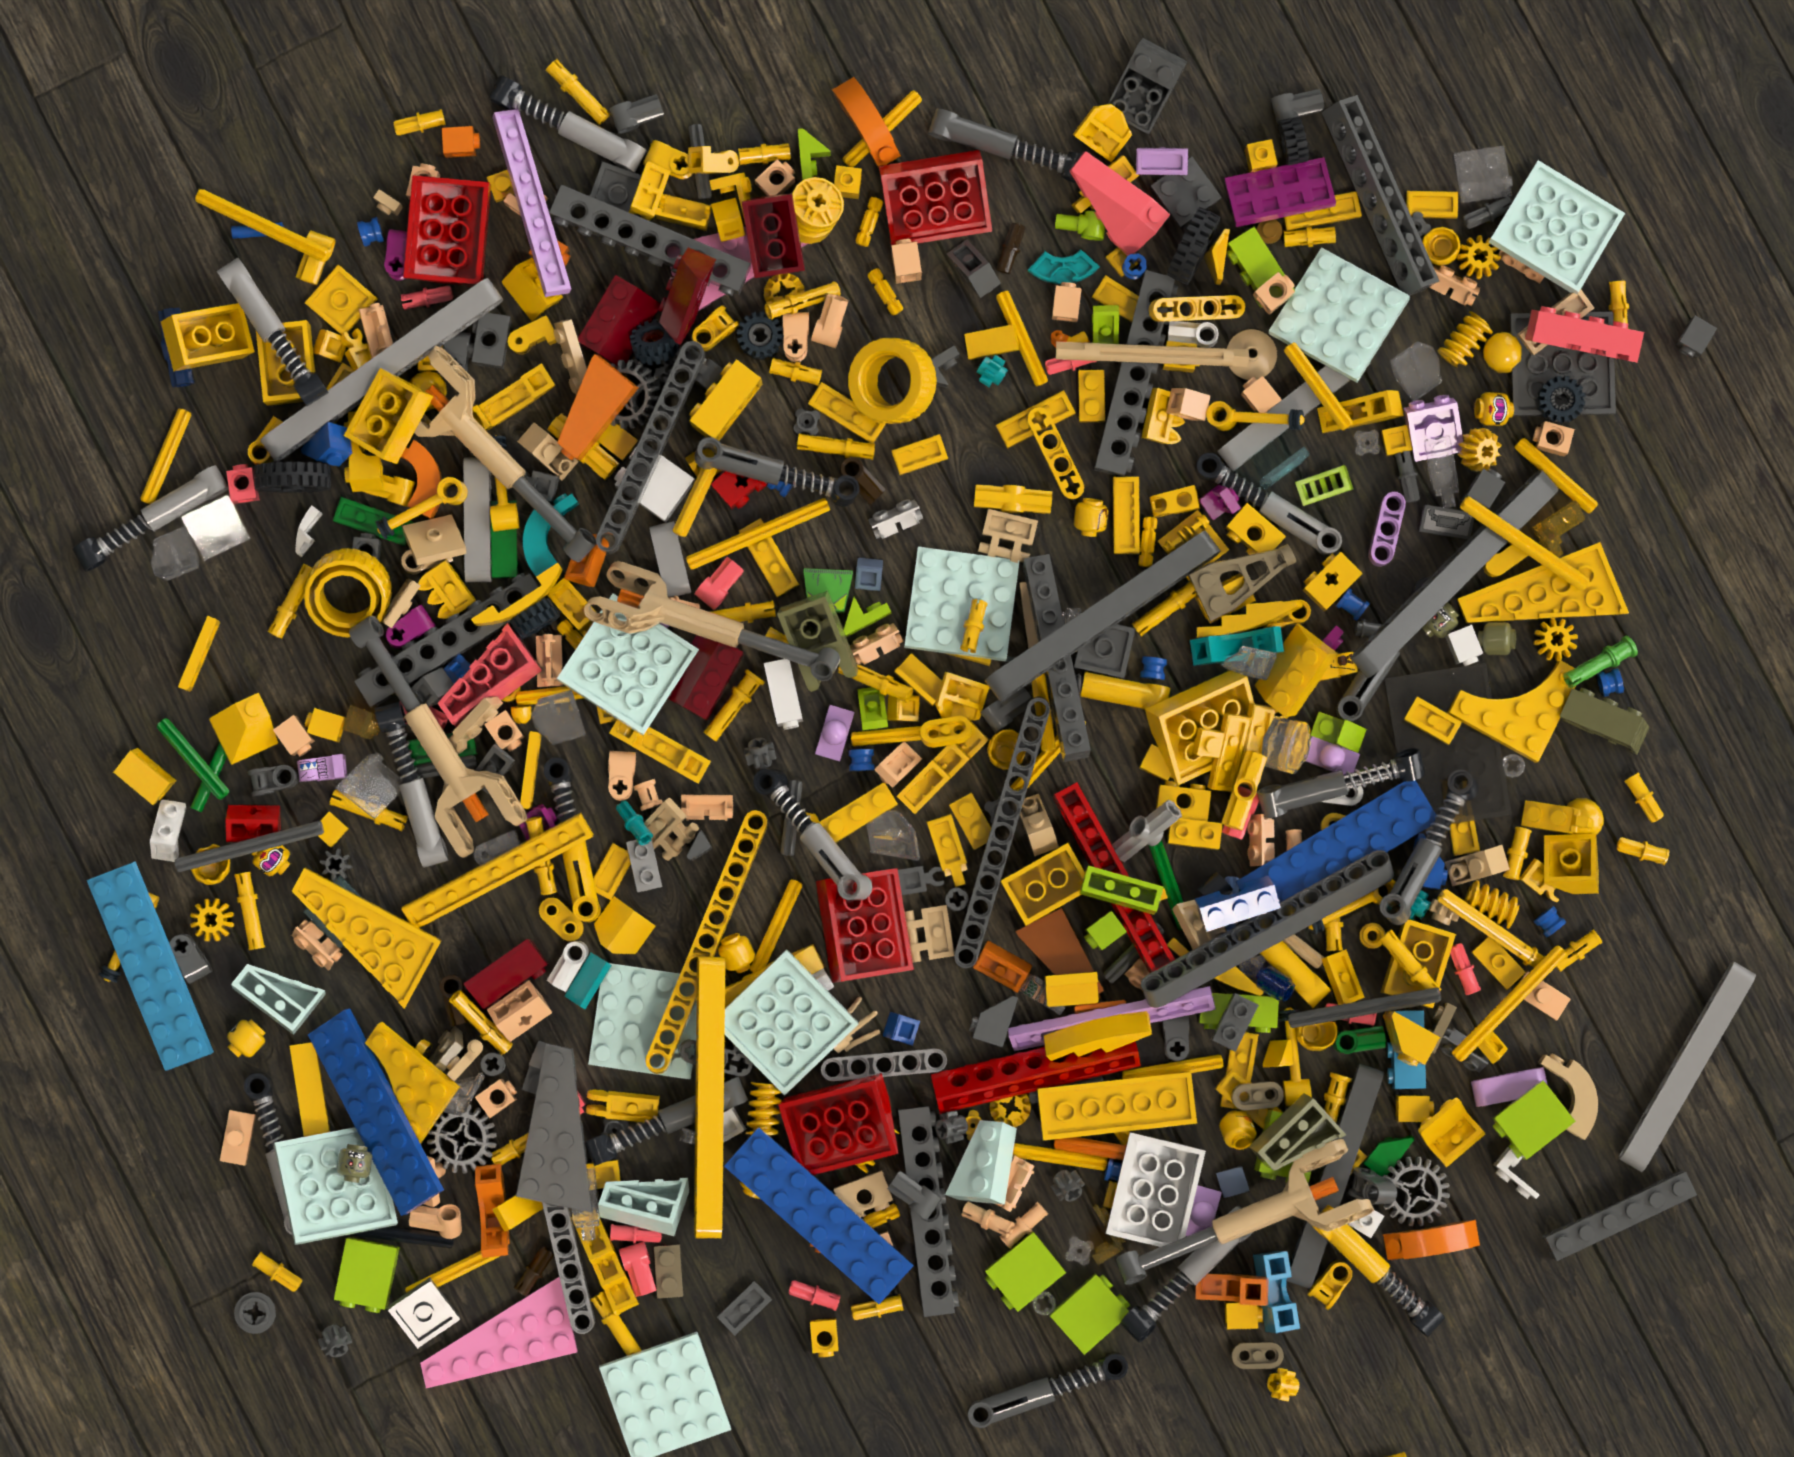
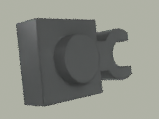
M533 470L531 477L526 471L524 477L547 501H554L560 476Z
M923 866L898 870L902 895L927 892L926 884L936 887L942 886L944 881L936 882L933 879V874L942 871V868L934 867L929 873H924Z

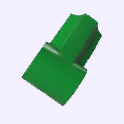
M1383 1026L1339 1031L1333 1043V1048L1343 1054L1386 1048ZM1348 1035L1351 1038V1045L1348 1049L1344 1050L1339 1044L1340 1038Z

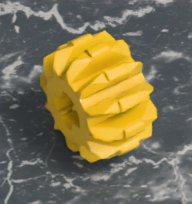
M1478 235L1475 243L1470 237L1467 239V245L1462 244L1460 246V250L1464 254H1459L1457 260L1465 261L1459 266L1460 270L1466 267L1469 268L1466 276L1470 277L1473 272H1476V279L1480 280L1482 272L1486 277H1490L1492 275L1490 269L1497 270L1499 268L1498 264L1494 261H1499L1501 255L1493 254L1498 248L1489 246L1490 243L1488 242L1491 238H1488L1483 243L1482 236ZM1476 253L1478 255H1484V259L1482 260V262L1480 260H1474V256L1476 255Z
M1485 428L1470 429L1469 434L1463 435L1464 442L1458 444L1462 450L1457 454L1462 458L1461 464L1476 472L1483 469L1488 471L1490 466L1497 465L1495 458L1501 456L1498 449L1502 446L1497 442V435Z
M1555 618L1550 619L1549 625L1542 622L1540 626L1543 631L1536 630L1534 633L1536 636L1541 637L1540 640L1533 642L1534 645L1542 644L1543 647L1537 653L1541 655L1547 651L1546 660L1548 661L1552 659L1553 654L1557 662L1562 660V654L1568 658L1571 656V653L1567 648L1573 650L1577 648V645L1570 642V640L1577 639L1578 635L1569 634L1574 628L1573 625L1568 626L1566 629L1564 628L1565 619H1561L1558 626ZM1552 633L1554 636H1560L1561 639L1558 641L1560 646L1558 644H1551L1550 641L1553 639Z
M216 898L213 905L210 899H205V908L201 904H196L195 907L200 913H191L190 915L192 918H198V922L190 924L191 928L200 927L195 935L200 937L205 933V941H210L212 934L215 941H220L219 932L224 936H228L229 932L225 929V926L234 927L233 922H227V918H232L234 913L228 912L225 914L229 905L225 903L220 907V899ZM209 914L217 915L215 919L217 922L216 926L212 924L209 926L207 924L210 921L208 918Z

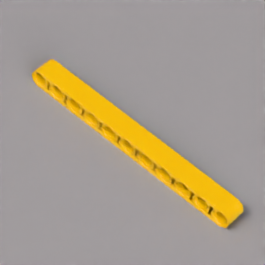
M750 811L743 820L646 1056V1066L654 1074H662L669 1068L697 1000V973L691 971L690 964L693 960L698 959V957L715 956L767 829V819L761 811ZM759 817L763 821L762 827L757 830L750 828L748 825L750 819ZM750 841L753 844L752 851L742 853L739 850L740 843ZM738 864L743 867L744 871L741 876L733 877L729 874V869L732 865ZM724 888H730L734 892L733 898L729 901H723L719 897L720 891ZM714 912H720L724 915V920L721 924L714 925L709 921L710 915ZM706 935L714 939L713 946L708 949L700 946V939ZM690 983L694 986L695 990L691 996L681 995L680 988L683 984ZM681 1007L684 1009L685 1014L681 1020L676 1021L670 1017V1012L673 1008ZM671 1031L674 1033L675 1039L671 1044L666 1045L661 1042L660 1037L663 1032ZM655 1055H661L665 1058V1064L659 1069L653 1068L650 1063Z
M698 957L695 1239L722 1238L725 1034L724 957Z

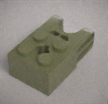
M828 590L779 609L777 615L790 645L817 654L823 648H832L839 653V667L845 677L852 678L857 676L858 667ZM809 621L817 624L816 630L806 626ZM798 664L808 690L811 692L818 690L821 681L812 675L810 667Z

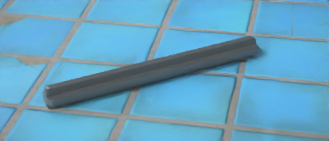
M316 821L175 859V867L178 872H183L319 836L324 833V827L321 821Z
M1436 987L1291 1013L1288 1016V1021L1291 1028L1437 1003L1441 1001V992Z

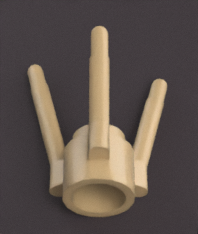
M858 997L848 1008L847 1011L850 1014L853 1013L862 1001V997ZM873 1011L859 1021V1024L834 1047V1050L837 1053L843 1050L847 1052L854 1046L880 1034V1030H875L855 1040L851 1036L874 1018L878 1012Z

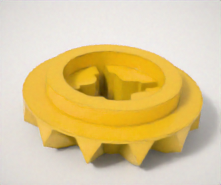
M790 273L779 274L768 280L764 288V298L768 304L784 299L783 296L774 297V295L780 292V283L786 289H791L792 292L789 294L792 295L805 292L798 277Z
M1027 1094L1015 1096L1014 1105L1021 1112L1012 1111L1007 1118L1005 1117L1006 1108L999 1103H1009L1013 1097L990 1102V1113L996 1122H1003L1017 1127L1023 1124L1030 1115L1031 1103Z

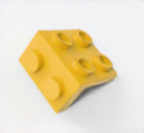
M1457 1097L1443 1103L1440 1111L1433 1117H1427L1421 1123L1418 1130L1426 1146L1445 1167H1448L1485 1135V1132L1466 1112L1462 1102Z

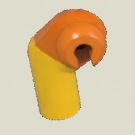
M1055 330L1051 334V343L1055 348L1056 342H1089L1084 331L1073 337L1063 334L1061 330Z

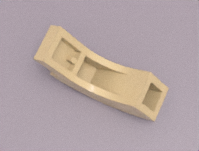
M1551 1053L1550 1056L1543 1054L1538 1064L1560 1077L1567 1084L1571 1093V1104L1568 1112L1576 1122L1566 1130L1579 1139L1585 1140L1594 1126L1598 1112V1097L1595 1085L1587 1071L1575 1060H1569L1565 1067L1563 1066L1565 1061L1555 1054Z

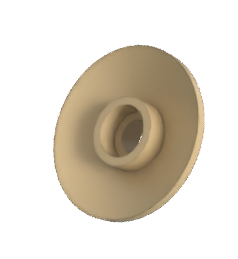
M1254 329L1241 331L1230 340L1227 349H1254L1257 352L1255 358L1249 357L1248 367L1229 366L1231 371L1242 379L1250 380L1255 376L1258 380L1260 377L1268 375L1275 366L1277 360L1276 346L1273 340L1262 331Z

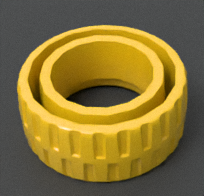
M880 338L876 341H871L860 349L851 363L848 375L850 396L857 409L871 420L888 424L909 422L925 412L933 399L936 390L935 367L927 352L920 348L918 344L909 340ZM898 357L906 363L909 369L910 387L907 395L900 403L891 405L880 395L877 386L878 374L881 367L889 359Z
M343 548L322 556L311 569L304 587L305 608L314 623L332 635L347 638L350 637L349 629L369 616H374L381 622L389 608L392 596V584L385 567L374 556L358 549ZM341 575L352 576L360 580L367 587L371 597L370 606L358 613L339 611L327 601L324 594V584L333 577Z

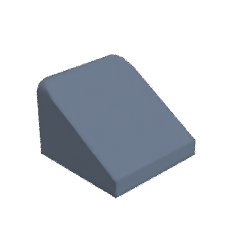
M858 558L855 589L880 591L883 560Z
M1242 1166L1216 1173L1224 1198L1250 1191Z

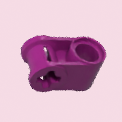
M390 229L387 237L384 266L393 280L402 281L406 279L403 278L407 231ZM400 262L403 268H398L397 272H395L392 266L395 267Z
M420 605L398 620L392 628L389 627L386 632V638L391 647L401 649L402 646L410 641L423 637L425 632L436 627L424 607ZM394 631L398 633L404 632L402 641L392 640L394 638Z

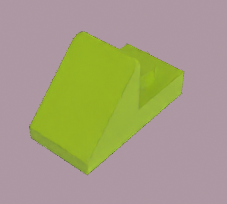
M798 129L803 181L804 179L812 178V176H817L816 160L811 161V158L831 156V151L807 131Z
M1119 305L1093 306L1092 343L1119 344Z
M854 597L844 627L845 636L848 637L890 615L891 610L888 604L881 605L880 602H877L866 608L868 613L863 614Z
M873 687L857 689L862 730L888 727L884 695L880 694V691Z
M1318 712L1310 737L1313 736L1358 753L1367 729L1346 719L1341 720Z

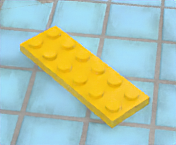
M1191 1072L1037 1089L1043 1141L1197 1123Z

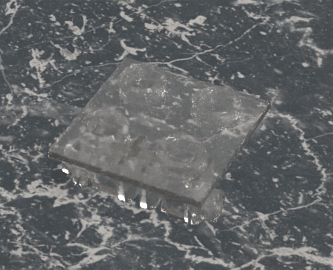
M1504 146L1454 153L1461 203L1512 196L1511 186H1513L1512 177L1508 173Z
M228 494L181 516L204 561L251 539Z
M377 752L366 756L335 787V789L374 819L401 793L399 784L403 783V780L399 779L400 777L382 764L383 757Z

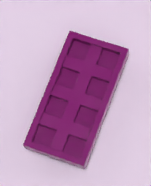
M1324 157L1289 166L1285 165L1225 178V187L1236 227L1336 206V199Z

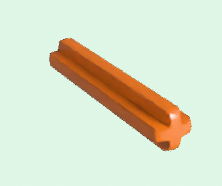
M1079 1137L1054 1140V1148L1058 1150L1123 1160L1127 1146Z

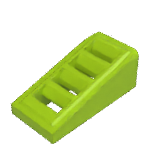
M1345 465L1295 482L1303 506L1353 490ZM1337 473L1340 474L1344 486L1342 488L1338 486L1335 477ZM1328 476L1333 487V491L1330 492L1325 477ZM1316 480L1320 481L1324 494L1319 495L1315 483ZM1307 483L1310 484L1314 496L1310 499L1305 487Z

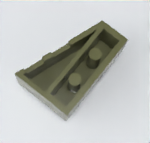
M1572 688L1560 718L1564 722L1592 735L1596 734L1606 738L1608 742L1614 745L1618 743L1630 748V752L1637 755L1650 728L1644 718L1641 717L1642 713L1630 707L1627 710L1617 707V702L1604 697L1603 701L1594 698L1595 693L1587 689L1581 688L1580 691Z
M1303 1093L1249 1148L1265 1166L1275 1171L1303 1157L1304 1154L1325 1146L1324 1144L1336 1138L1340 1139L1346 1136V1134L1314 1098Z

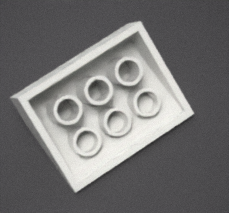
M1129 1133L1106 1234L1158 1247L1184 1238L1206 1151Z

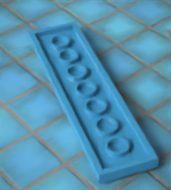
M136 862L87 880L165 1071L212 1054L214 1051Z

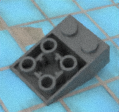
M1142 38L1108 104H1112L1122 111L1128 124L1150 134L1188 61Z

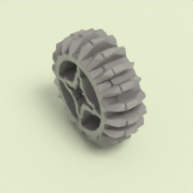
M456 1104V1112L453 1111L451 1106L446 1107L448 1116L442 1112L439 1117L442 1121H436L434 1124L437 1129H431L428 1133L435 1135V1139L427 1140V1144L435 1143L436 1148L429 1150L430 1154L436 1152L440 1154L435 1159L436 1163L442 1159L446 1160L443 1164V1169H447L450 1163L453 1164V1173H457L459 1166H462L463 1173H467L469 1164L472 1170L475 1171L476 1161L484 1166L486 1160L482 1156L492 1157V1152L488 1151L487 1148H495L497 1145L494 1142H489V1138L497 1137V1133L488 1132V1129L495 1126L494 1123H489L488 1125L484 1123L489 1118L487 1114L483 1115L482 1118L478 1117L481 1113V1108L479 1107L474 1113H471V1104H467L465 1111H462L461 1104ZM462 1117V1122L457 1131L443 1130L451 1119ZM470 1119L480 1127L483 1139L475 1137L470 1133ZM464 1130V1136L475 1142H464V1146H460L459 1140L449 1135H460V1131ZM441 1138L453 1143L454 1158L443 1148ZM468 1145L481 1146L479 1152L474 1157L461 1160L464 1150Z
M1417 1156L1415 1164H1412L1411 1157H1406L1405 1166L1400 1160L1397 1161L1396 1165L1399 1168L1397 1171L1392 1166L1388 1168L1393 1174L1391 1177L1383 1175V1178L1392 1181L1396 1187L1403 1190L1405 1193L1403 1203L1405 1204L1401 1208L1395 1199L1393 1203L1385 1204L1383 1207L1385 1210L1393 1207L1394 1209L1389 1215L1394 1218L1399 1213L1398 1222L1401 1224L1408 1217L1409 1226L1414 1225L1416 1218L1418 1225L1423 1226V1217H1426L1428 1222L1431 1223L1433 1222L1432 1212L1437 1216H1441L1442 1213L1436 1209L1438 1205L1443 1208L1447 1207V1204L1441 1201V1197H1450L1449 1193L1442 1192V1189L1449 1187V1183L1440 1182V1180L1446 1177V1174L1440 1173L1436 1175L1440 1169L1438 1165L1429 1169L1431 1160L1426 1159L1424 1164L1421 1165L1422 1159ZM1420 1170L1418 1176H1415L1411 1182L1406 1183L1399 1180V1177L1405 1172ZM1427 1174L1431 1177L1435 1186L1434 1196L1427 1193L1424 1188ZM1418 1184L1420 1187L1418 1190H1421V1193L1426 1195V1197L1414 1195L1411 1198L1409 1195L1412 1193L1408 1192L1409 1190L1403 1186L1415 1188ZM1419 1200L1431 1203L1423 1211L1410 1212L1411 1208Z

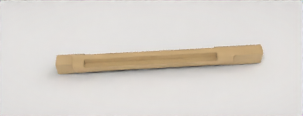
M1056 342V359L1248 367L1249 349Z

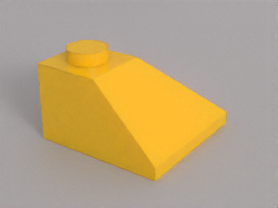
M259 693L243 699L209 718L231 765L278 744L270 715Z
M1596 834L1544 835V884L1571 894L1599 893Z

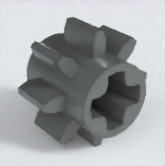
M764 738L752 739L748 743L749 748H744L747 765L753 764L755 769H766L771 766L772 760L776 759L773 742L767 743V740Z
M341 849L336 850V855L326 851L328 858L326 861H320L326 867L322 874L332 873L331 878L334 881L339 874L343 878H347L345 871L346 869H352L353 866L348 865L346 860L351 856L345 855L342 857ZM333 859L342 861L339 865L340 870L331 869Z
M956 1110L940 1114L941 1120L936 1122L937 1135L941 1139L946 1138L947 1144L964 1140L963 1134L968 1130L965 1117L962 1115L958 1116Z
M1062 1170L1054 1176V1185L1051 1186V1189L1059 1201L1065 1198L1066 1201L1071 1202L1081 1196V1187L1085 1184L1076 1170L1071 1173L1069 1170Z
M338 1325L326 1327L322 1332L323 1338L318 1339L319 1346L324 1351L325 1356L330 1355L332 1357L344 1355L348 1351L347 1344L352 1343L349 1332L346 1331L344 1326L340 1328Z

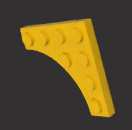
M1559 661L1548 677L1535 689L1521 696L1509 699H1486L1460 690L1457 692L1447 714L1537 763L1558 724L1560 714L1572 690L1565 683L1563 674L1575 668L1563 661Z
M378 1023L365 1044L383 1064L392 1084L393 1092L421 1144L460 1086L385 1023Z

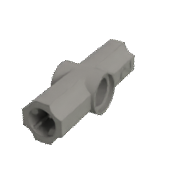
M1168 799L1146 818L1137 816L1133 819L1129 831L1112 844L1121 861L1126 862L1147 844L1150 846L1157 845L1161 841L1164 831L1182 817L1180 809L1173 801Z

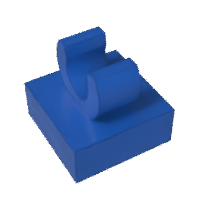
M460 654L444 668V671L455 684L459 678H462L468 672L471 664Z

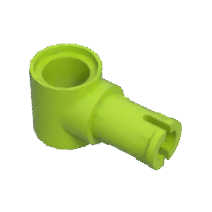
M1085 211L1080 216L1056 215L1055 229L1078 231L1077 233L1081 234L1082 238L1095 241L1104 240L1105 226L1101 219H1097L1095 211Z

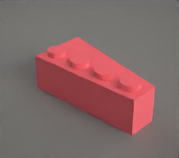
M1541 306L1540 311L1531 310L1525 340L1638 363L1644 332L1628 329L1629 324L1613 321V326L1604 324L1605 319L1589 316L1588 321L1580 319V314L1565 311L1564 316L1555 314L1556 309Z
M508 623L495 641L492 640L486 647L487 650L482 656L469 666L468 672L462 678H459L438 702L440 708L455 727L484 698L496 696L502 700L542 671L515 630Z

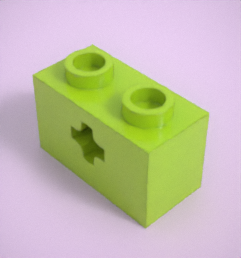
M1109 911L1085 929L1087 935L1084 938L1092 949L1097 947L1099 950H1103L1127 931L1114 913Z

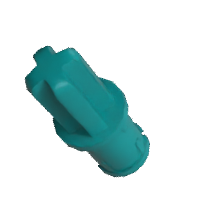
M627 801L617 804L616 810L625 821L624 826L626 830L634 835L640 845L648 844L652 840L653 834L644 824L643 817L640 814H636Z

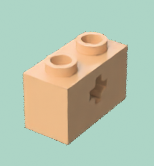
M911 239L896 241V245H892V260L896 284L921 280L922 271L917 242H911Z
M530 980L487 1009L495 1025L509 1042L552 1013L545 999Z

